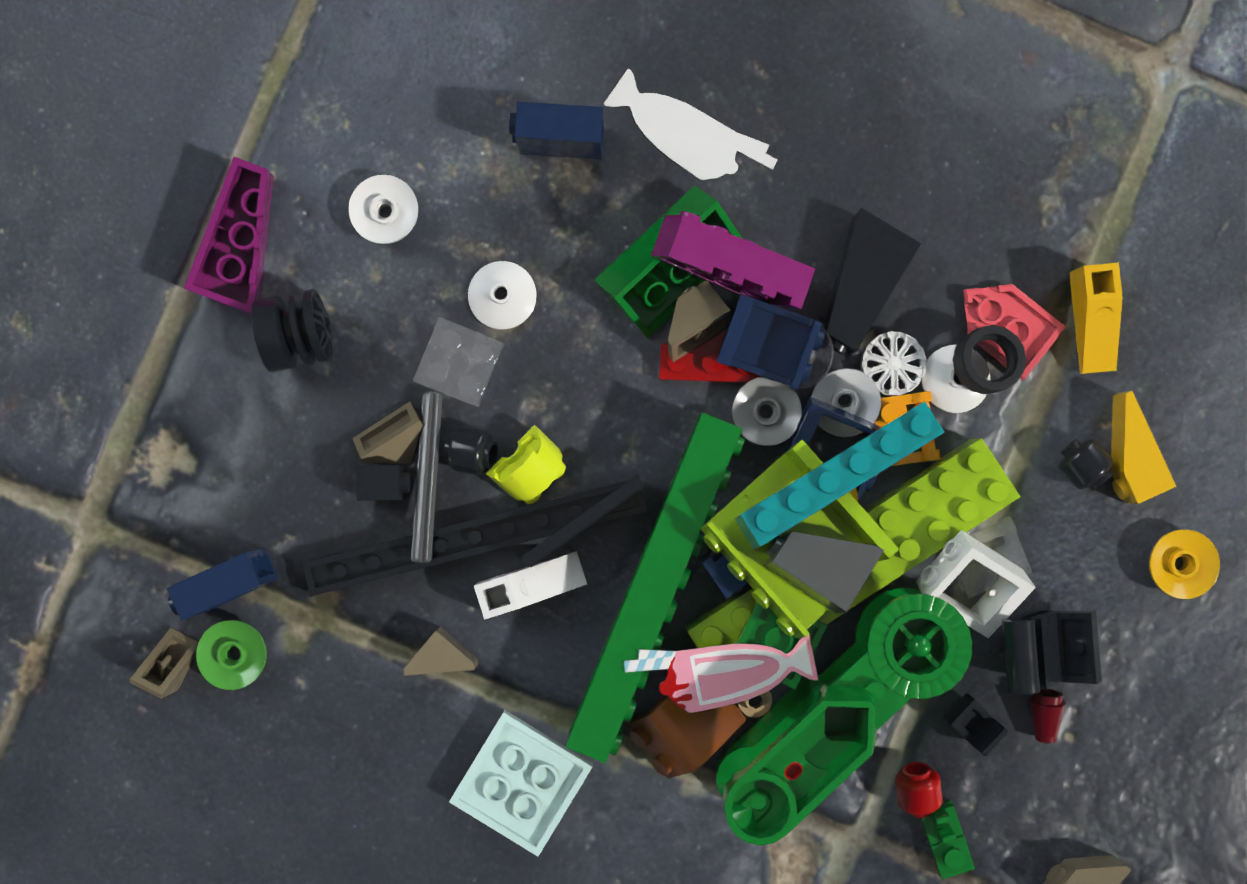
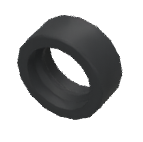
M990 325L980 327L962 337L955 347L952 361L955 374L962 385L972 392L990 394L1006 390L1018 382L1024 373L1026 356L1024 346L1017 335L1007 328ZM982 340L994 341L1005 353L1007 361L1006 370L1003 376L996 380L983 379L977 374L972 365V349L975 344Z

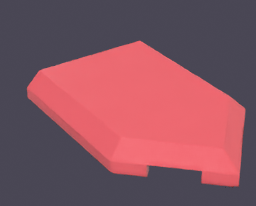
M1013 284L963 290L968 334L980 327L996 325L1007 328L1017 335L1021 341L1026 356L1024 373L1020 377L1022 381L1026 379L1066 328L1064 324ZM982 340L976 344L1006 368L1005 353L997 343L992 340Z

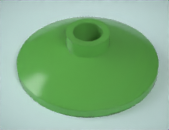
M225 620L211 626L200 638L196 650V661L202 676L213 686L224 690H237L253 683L262 673L267 658L266 645L260 633L253 626L239 620ZM232 647L240 650L239 659H234L231 656L230 650Z

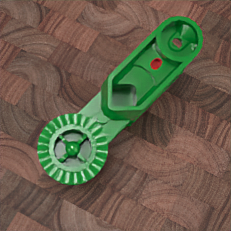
M894 588L878 594L865 605L858 617L855 627V642L822 673H817L818 680H810L802 676L795 690L790 687L771 705V708L765 715L758 717L722 751L716 760L714 776L716 787L722 795L726 821L736 836L746 843L759 846L773 844L785 837L873 755L877 730L911 698L927 699L939 696L951 690L962 679L972 657V638L966 621L954 606L938 597L922 594L921 590L914 588Z

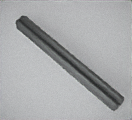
M433 391L425 392L422 397L421 422L423 426L419 439L411 560L415 563H428L432 559L443 398L441 393Z

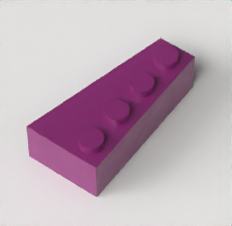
M235 156L233 157L184 289L251 314L252 304L255 300L261 299L274 181V176L268 169Z
M681 211L680 215H665L651 254L652 257L737 295L741 293L777 307L802 309L815 268L758 246L747 239L731 235L727 229L720 226L704 224L700 222L701 218L693 213Z

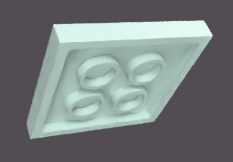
M504 710L449 803L534 855L539 856L592 769L593 763Z

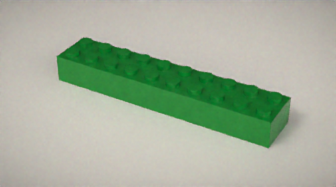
M703 412L698 415L568 732L566 748L605 764L609 754L616 756L623 739L622 722H630L637 704L635 702L636 696L634 695L636 688H644L650 670L625 672L624 661L639 660V649L660 650L664 636H662L663 632L660 631L664 621L671 622L678 604L675 603L676 599H673L677 588L684 590L691 570L687 567L690 556L697 557L704 542L703 536L700 535V528L704 525V522L707 523L714 517L718 504L713 503L717 490H725L732 471L726 468L731 458H738L743 447L745 438L740 437L742 428Z

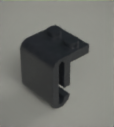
M1028 611L1002 620L1008 693H1039L1040 689H1048L1062 682L1098 684L1102 682L1096 611Z

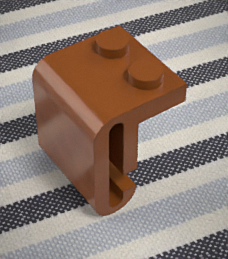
M664 695L648 711L633 716L625 726L631 732L630 737L638 747L644 749L651 757L652 765L656 771L669 779L691 773L701 767L745 722L746 717L735 704L690 713L676 705L668 695Z

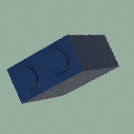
M517 101L516 113H510L509 134L512 135V142L517 143L519 152L523 155L602 160L604 134L603 107Z

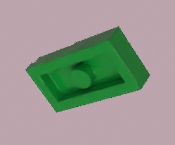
M950 799L943 801L941 807L930 816L920 818L938 874L942 880L975 869L955 807Z

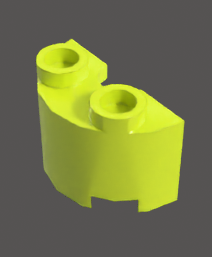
M534 425L518 441V448L515 453L508 458L502 457L486 475L515 500L533 504L554 480L559 479L564 474L566 465L562 462L560 449Z

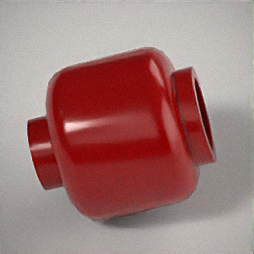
M923 762L908 763L895 776L897 803L904 812L916 818H926L941 807L943 797L940 776L929 765Z

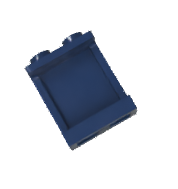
M740 293L716 361L774 380L797 390L800 383L806 384L809 379L813 365L809 364L808 361L812 350L819 351L825 331L820 330L822 323L817 320Z

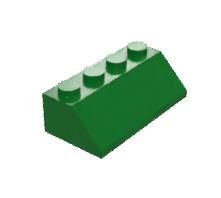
M696 185L594 280L614 305L647 339L674 314L677 298L681 296L684 290L693 285L698 286L706 281L651 256L665 215H680L681 211L690 212L701 218L700 222L707 225L720 226L727 229L729 234L742 238L719 202Z

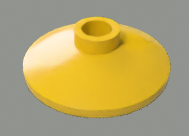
M1187 529L1174 530L1162 536L1155 543L1149 558V570L1154 583L1164 593L1175 598L1192 599L1205 594L1215 584L1220 571V558L1215 545L1205 535ZM1178 557L1183 559V566L1180 569L1175 567V561Z

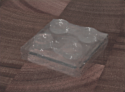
M439 317L413 381L479 407L504 343Z

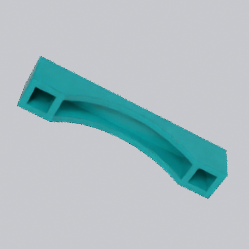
M924 401L734 519L753 549L761 547L944 433V430Z

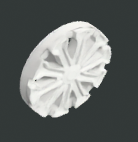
M890 331L876 336L866 345L861 356L860 366L861 372L868 375L871 379L873 374L882 373L878 381L874 382L880 394L898 396L912 391L919 385L926 373L927 359L923 347L920 346L915 338L902 332ZM885 338L889 339L890 351L883 343ZM898 338L904 340V343L899 349V351L897 348ZM910 346H913L916 350L915 353L904 356ZM872 347H877L882 356L873 354L871 352ZM919 360V367L907 364V362ZM867 361L877 362L878 366L869 368L867 367ZM905 371L916 374L915 380L912 381ZM898 377L905 384L904 389L898 387ZM890 378L891 388L886 390L884 389V384Z

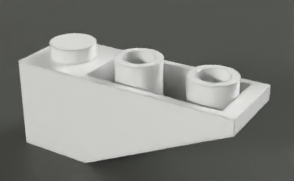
M575 551L537 563L532 567L527 566L480 581L474 585V589L485 620L587 585V581L578 553Z

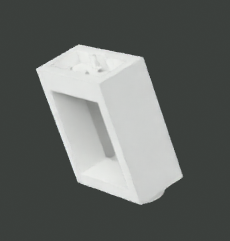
M962 530L954 539L949 540L945 544L943 551L931 565L923 569L916 581L922 594L938 597L954 606L963 616L969 627L987 638L1001 626L1002 620L1008 618L1035 589V586L1022 568ZM975 559L999 574L1000 578L969 609L943 592L970 561Z

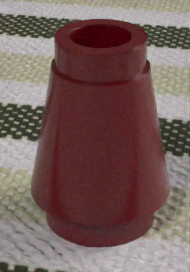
M1040 689L1039 693H1034L1033 697L1030 698L1035 739L1042 743L1057 742V735L1066 702L1063 700V694L1060 691Z

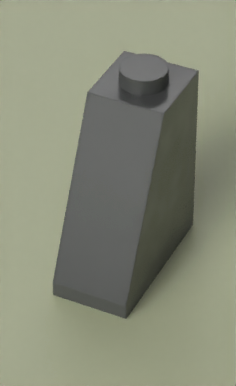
M789 532L782 535V537L777 536L772 540L765 552L769 558L764 566L837 614L848 611L884 550L874 545Z

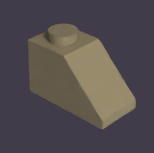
M704 281L698 286L688 287L677 298L668 337L669 358L672 362L727 330L729 326L730 309L708 281Z
M1113 855L1068 858L1050 869L1043 884H1120L1130 873L1131 869Z

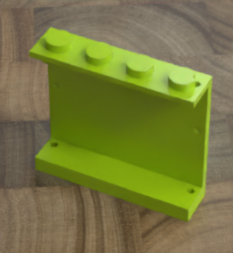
M803 440L793 445L700 528L705 533L703 538L709 548L715 553L721 552L730 562L727 564L730 572L740 581L745 579L754 589L751 594L758 604L764 609L769 607L778 617L776 623L786 635L790 637L794 635L796 638L807 637L810 634L807 629L828 608L764 566L769 558L765 552L772 540L761 547L753 549L734 518L823 464ZM849 492L778 535L782 537V535L789 532H798L878 546L884 551L876 564L890 559L899 550Z

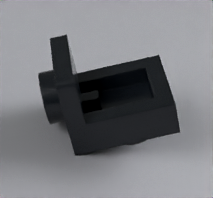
M968 693L944 717L983 756H987L1008 733V730Z

